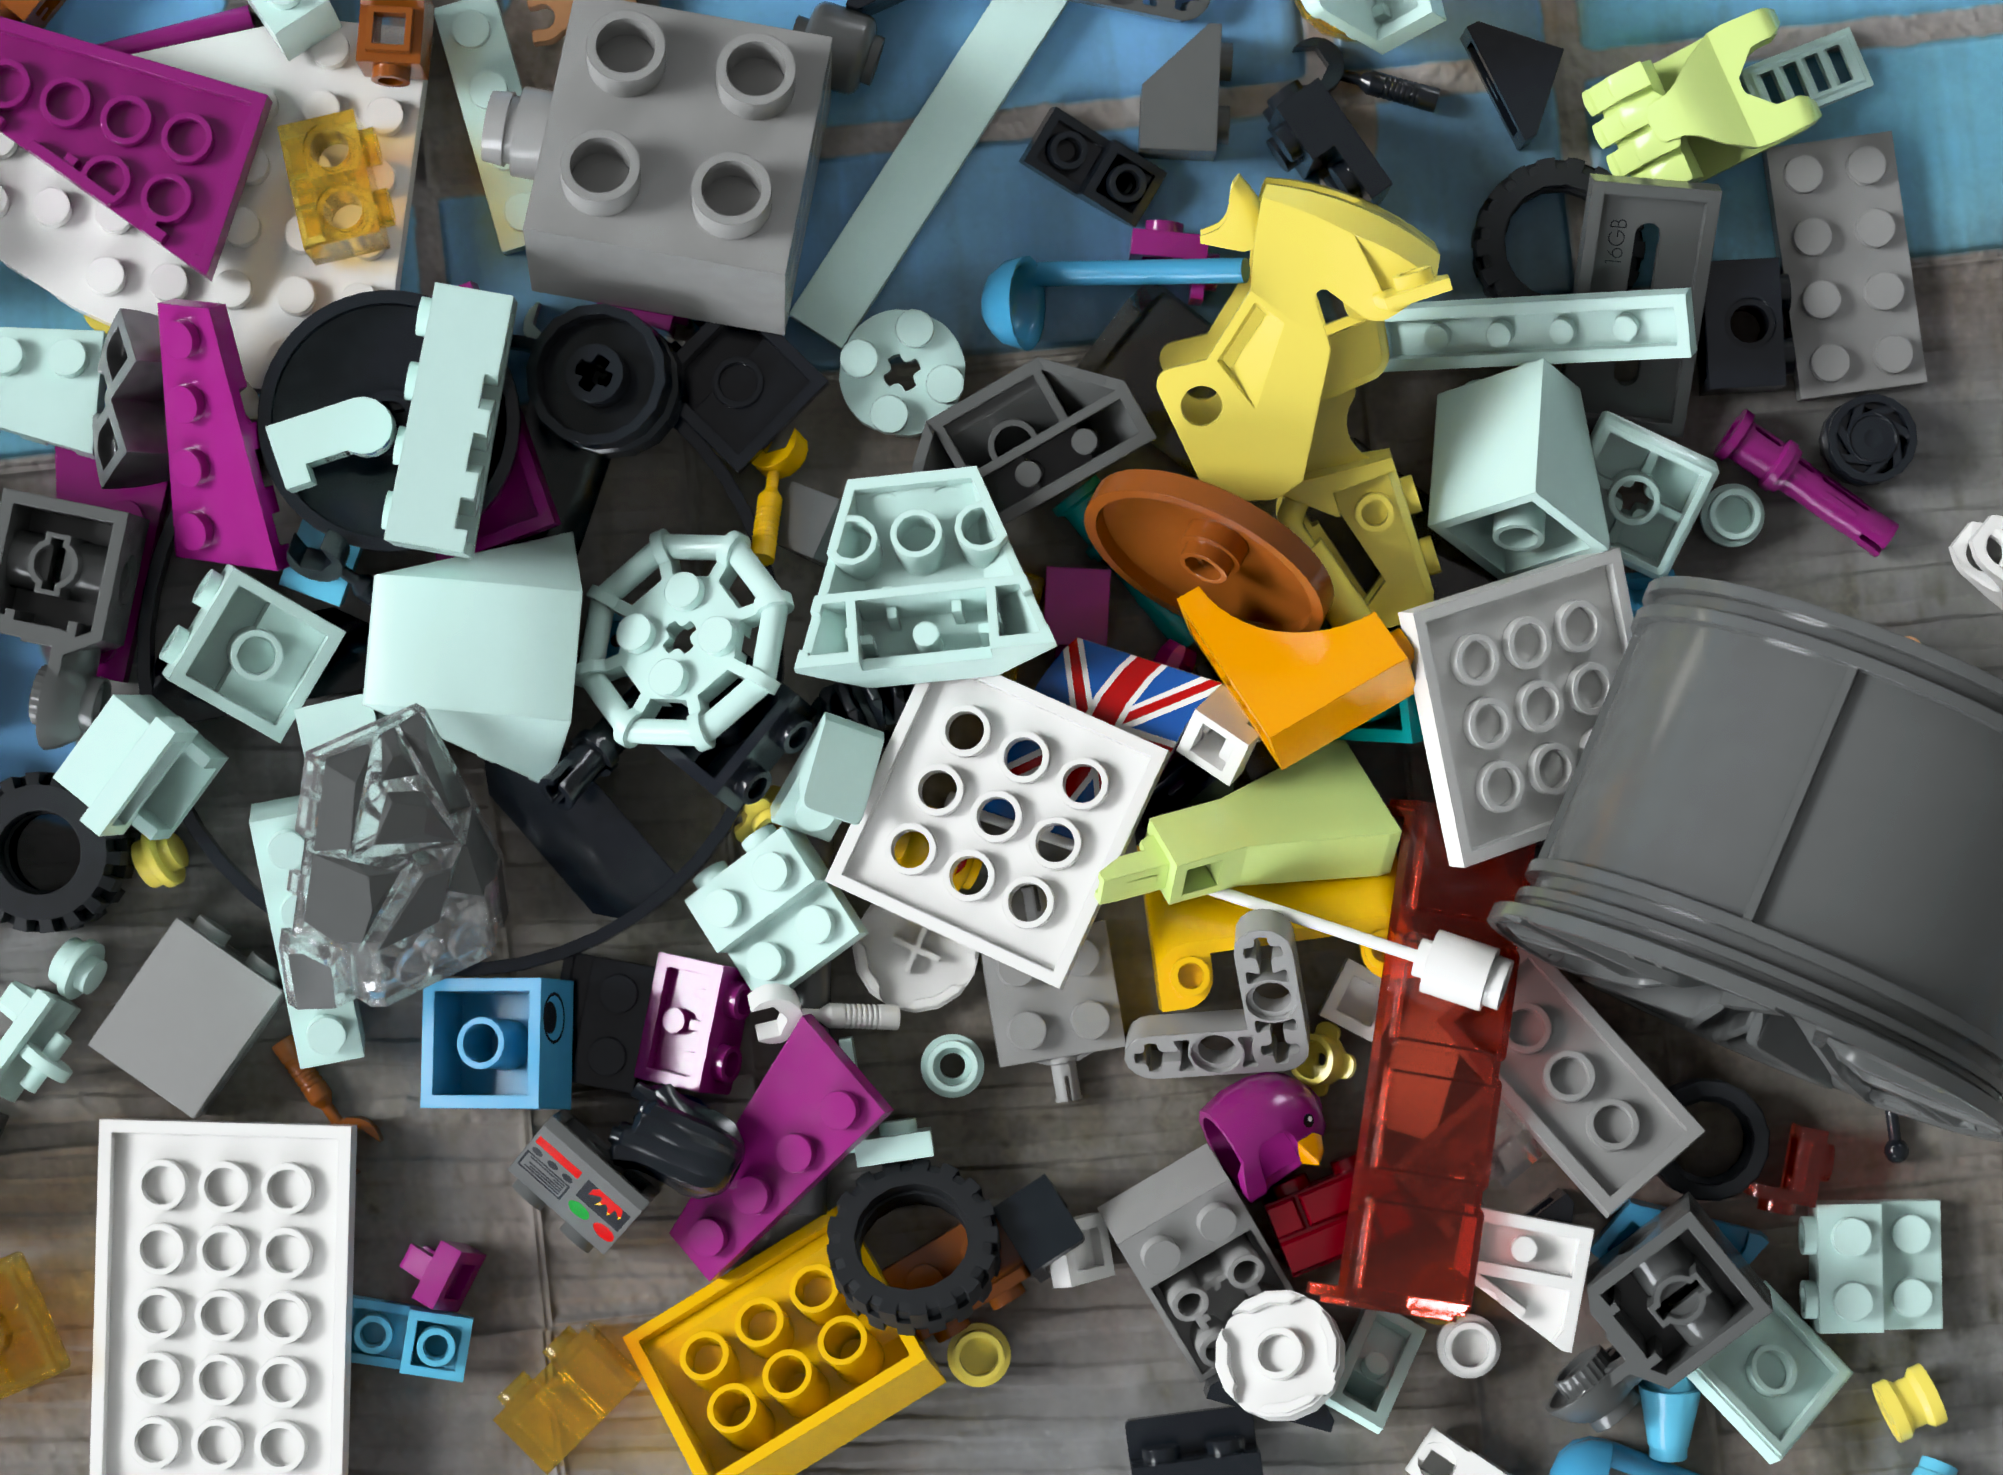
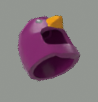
M1262 1072L1245 1077L1219 1091L1199 1111V1122L1211 1150L1229 1179L1250 1204L1266 1194L1267 1190L1274 1183L1298 1168L1301 1164L1319 1165L1324 1153L1322 1138L1326 1130V1123L1321 1111L1320 1097L1307 1084L1289 1075L1278 1072Z

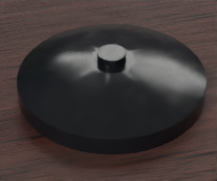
M400 290L362 292L334 301L313 313L290 333L278 349L264 377L259 397L258 435L260 448L269 475L279 493L301 518L317 530L325 534L327 528H330L344 537L349 545L366 550L380 552L415 550L398 547L385 541V530L381 528L386 495L388 490L393 491L398 469V465H393L395 440L386 452L377 457L364 458L352 454L312 468L318 485L291 493L285 488L265 426L352 398L369 397L376 399L390 410L396 421L397 431L399 426L406 427L411 401L404 400L408 367L410 361L419 362L424 336L415 334L417 313L421 297H429L414 292ZM508 365L481 516L490 508L506 485L519 450L521 437L520 401L516 384Z

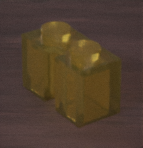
M591 1321L579 1333L568 1325L542 1351L550 1362L533 1379L523 1370L496 1397L505 1407L496 1415L493 1421L547 1475L643 1378L641 1372Z

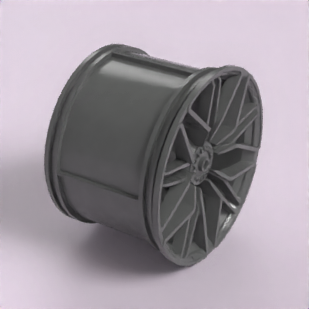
M1691 576L1655 578L1649 582L1642 599L1643 607L1637 610L1630 628L1633 635L1539 856L1530 861L1526 870L1525 878L1532 886L1520 887L1515 896V902H1495L1487 919L1488 924L1498 934L1525 952L1549 965L1582 978L1581 982L1638 1010L1740 1055L1826 1089L1835 1088L1851 1094L1874 1107L1970 1137L2003 1142V679L1902 635L1801 600L1745 585Z

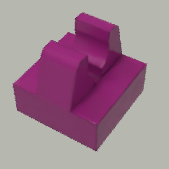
M441 1240L437 1249L428 1245H424L421 1248L411 1243L399 1267L420 1280L412 1296L413 1299L432 1310L458 1312L487 1255L466 1243Z

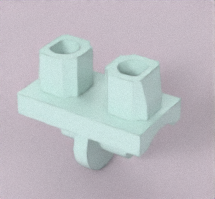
M18 981L11 982L0 998V1011L13 1021L10 1028L0 1039V1097L15 1103L24 1089L35 1094L47 1076L59 1083L65 1084L73 1071L60 1058L71 1045L72 1040L65 1035V1032L82 1009L65 997L39 988L36 989Z

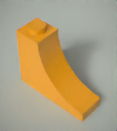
M1199 586L1177 598L1190 634L1281 770L1286 769L1414 694L1413 689L1416 683L1411 670L1414 660V649L1400 628L1389 632L1376 612L1343 626L1321 631L1292 633L1259 628L1229 615L1209 599Z

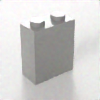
M202 914L195 921L190 917H178L174 920L88 1043V1046L191 1118L206 1114L286 999L283 984L279 980L281 978L279 966L256 951H252L248 958L227 944L232 934Z

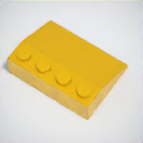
M837 1206L828 1211L826 1215H821L622 1337L693 1475H796L946 1383L924 1340L920 1342L917 1335H899L897 1328L887 1326L886 1330L883 1331L869 1324L866 1315L861 1313L857 1316L847 1306L844 1295L838 1292L827 1254V1245L829 1244L827 1234L830 1216L836 1217L838 1213ZM863 1241L861 1247L863 1265L872 1277L890 1286Z

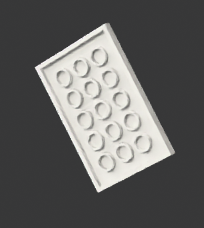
M140 1118L99 1119L90 1475H348L357 1125Z

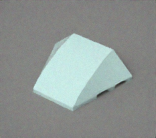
M977 466L847 479L827 550V565L819 593L813 599L810 610L812 617L803 649H799L794 666L795 673L865 688H879L997 676L1057 647L1053 634L1044 619L1030 583L1017 559Z
M573 531L476 552L473 559L454 557L374 575L362 705L400 722L419 712L426 720L435 738L439 737L477 754L478 757L497 763L526 776L529 780L539 784L542 777L549 774L558 764L572 719L583 595Z

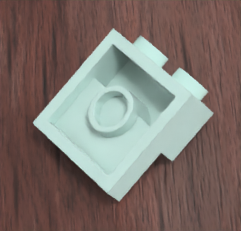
M226 564L221 574L210 569L193 596L192 603L201 608L188 630L177 625L161 649L159 659L167 663L162 675L170 682L281 743L296 718L294 709L301 708L304 705L346 631L233 565Z
M774 824L763 826L744 839L741 845L746 854L730 866L724 860L719 861L696 875L693 883L698 890L684 900L716 952L728 953L751 991L762 985L772 983L787 985L794 989L869 933L842 890L825 882L829 870L806 834L787 827H780L777 830Z
M1808 1200V1216H1800L1798 1223L1800 1252L1802 1255H1809V1280H1802L1800 1283L1799 1303L1802 1318L1810 1319V1327L1820 1334L1884 1333V1330L1943 1329L1940 1200Z

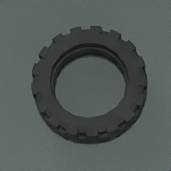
M1555 157L1537 160L1536 163L1526 167L1524 165L1517 168L1501 181L1480 208L1471 236V248H1473L1474 256L1472 261L1473 270L1476 278L1479 277L1484 286L1483 292L1486 297L1502 298L1544 295L1532 291L1516 277L1507 260L1505 236L1511 217L1522 204L1541 194L1566 193L1582 198L1586 202L1590 173L1612 174L1599 166L1595 169L1585 165V161L1578 158L1568 157L1567 160H1555ZM1644 224L1635 233L1627 291L1635 284L1640 273L1638 272L1640 263L1644 259L1645 242H1643L1642 237Z
M922 1158L913 1159V1164L901 1166L899 1161L883 1164V1171L874 1175L868 1171L855 1180L857 1187L851 1193L845 1190L836 1203L838 1210L836 1217L830 1216L827 1228L829 1238L827 1254L836 1288L840 1294L844 1295L846 1304L857 1316L861 1313L866 1315L869 1324L877 1329L885 1331L886 1327L889 1326L897 1328L899 1335L916 1336V1330L929 1329V1334L946 1330V1323L957 1319L960 1323L973 1314L972 1306L978 1300L984 1303L992 1291V1278L994 1276L998 1277L1001 1266V1242L993 1206L989 1199L985 1200L983 1197L982 1188L971 1177L964 1180L960 1177L959 1169L952 1165L943 1163L941 1168L931 1166L929 1159ZM921 1204L941 1208L956 1217L967 1233L968 1246L966 1254L951 1275L933 1286L912 1290L890 1287L872 1277L863 1265L861 1247L864 1236L879 1218L894 1209Z

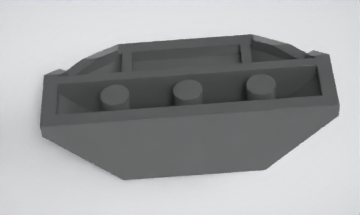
M1037 357L927 420L911 473L977 466L1004 526L1156 439L1157 436L1125 381Z

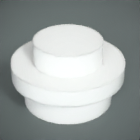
M1465 1313L1452 1317L1441 1327L1436 1340V1350L1439 1360L1450 1373L1461 1378H1477L1488 1373L1497 1363L1501 1352V1341L1497 1330L1487 1319L1476 1314Z

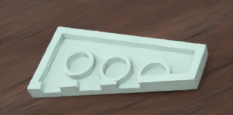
M0 327V430L19 435L22 439L48 446V444L72 450L77 455L95 460L92 425L93 415L104 410L106 381L104 375L98 372V364L107 336L106 332L100 330Z

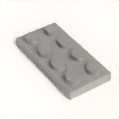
M1892 131L1777 146L1762 152L1776 257H1779L1780 274L1788 273L1791 282V308L1789 312H1784L1787 336L1792 337L1795 347V371L1793 378L1797 402L1917 386L1927 383Z
M1519 948L1508 957L1514 960L1504 998L1498 1010L1483 1006L1481 1011L1453 1004L1434 1021L1433 1027L1607 1219L1699 1139L1705 1130L1556 967L1539 960Z

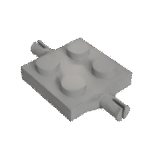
M1036 886L1039 911H1037L1033 887L1021 888L1027 922L1038 919L1046 910L1047 897L1039 886ZM1106 920L1093 922L1063 990L980 953L999 1067L1030 1062L1051 1065L1056 1103L1068 1102L1065 1076H1067L1070 1099L1074 1101L1083 1098L1076 1061L1096 1051L1120 1048L1126 1045Z

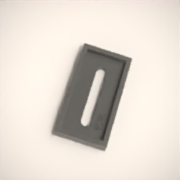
M1590 173L1572 294L1627 291L1635 233L1645 223L1655 224L1659 228V243L1656 248L1650 290L1691 287L1696 345L1698 347L1722 198L1720 186L1710 183ZM1697 351L1691 358L1639 360L1635 377L1624 382L1614 377L1616 361L1562 364L1561 373L1581 390L1588 429H1594L1603 411H1610L1659 435L1683 437Z

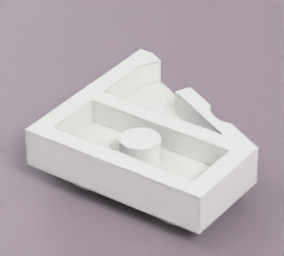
M1463 1203L1452 1268L1561 1351L1572 1353L1594 1229L1583 1225Z

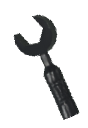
M1312 37L1302 40L1292 51V53L1316 52L1327 68L1321 81L1329 93L1342 81L1359 86L1366 95L1387 99L1388 101L1434 113L1440 88L1419 84L1418 82L1408 81L1407 79L1374 70L1363 74L1344 69L1345 63L1342 52L1333 42L1325 38Z
M327 528L320 547L321 550L307 547L299 536L294 533L287 551V561L292 569L308 579L319 582H331L341 577L351 585L354 595L371 607L374 577L369 574H357L346 566L350 555V546L344 537L336 531Z

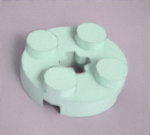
M894 309L870 317L854 330L841 351L839 383L847 406L862 424L885 435L912 438L922 435L927 420L958 403L964 390L966 366L963 352L957 339L943 323L921 310ZM899 356L905 363L915 360L921 369L913 375L916 386L907 391L899 383L889 386L884 376L892 371L890 361Z

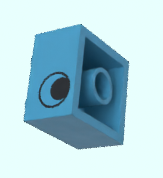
M423 978L420 1108L571 1110L574 981L550 978Z

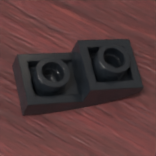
M1058 107L1050 108L1019 160L1021 164L1132 228H1136L1167 175V172L1119 141L1106 139Z

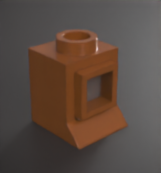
M360 0L356 62L365 77H371V81L375 84L387 87L410 85V79L429 80L435 8L432 0Z

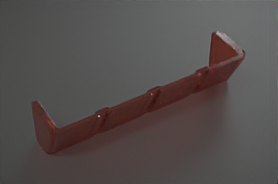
M1390 800V805L1386 806L1395 821L1403 824L1387 940L1418 950L1423 938L1434 941L1437 932L1441 929L1499 948V956L1514 960V964L1499 1009L1495 1010L1483 1006L1481 1011H1477L1420 992L1421 978L1411 975L1413 962L1385 953L1338 1285L1308 1281L1306 1293L1320 1295L1319 1302L1457 1322V1316L1466 1317V1313L1472 1308L1484 1222L1481 1202L1483 1191L1489 1185L1502 1092V1083L1499 1080L1500 1064L1507 1055L1520 954L1516 951L1517 946L1491 928L1487 919L1495 902H1515L1514 899L1518 889L1523 886H1530V883L1525 878V873L1530 861L1534 859L1536 843L1466 868L1452 867L1448 863L1437 804L1419 800Z

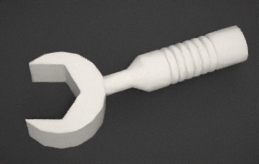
M779 983L762 985L747 995L751 1012L771 1007L780 1012L776 1020L755 1024L758 1042L766 1044H777L787 1041L802 1015L812 1014L827 1028L898 1030L900 1026L901 1015L899 1005L828 1003L820 1009L801 1008L800 999L796 991L787 985Z

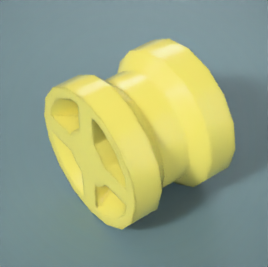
M1920 1363L1908 1367L1904 1377L1891 1382L1882 1379L1872 1384L1873 1394L1879 1409L1894 1437L1900 1443L1911 1439L1915 1429L1928 1424L1937 1427L1948 1421L1939 1393L1927 1371Z

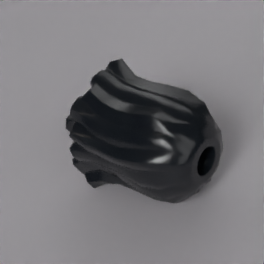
M640 1081L631 1094L632 1097L640 1101L637 1108L638 1113L633 1118V1124L623 1121L618 1127L614 1126L608 1137V1141L612 1145L609 1152L610 1160L613 1161V1164L622 1166L624 1169H636L648 1174L683 1196L703 1199L725 1192L733 1182L745 1156V1142L736 1124L722 1113L705 1107L678 1093L671 1083L667 1085L661 1083L648 1087Z

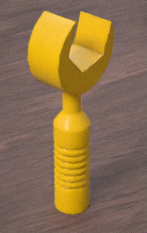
M794 428L785 448L767 453L771 445L770 443L752 462L758 471L767 477L765 489L757 497L751 542L752 551L764 566L772 565L775 561L783 498L778 491L779 479L791 476L805 461L808 452L807 440L796 428Z

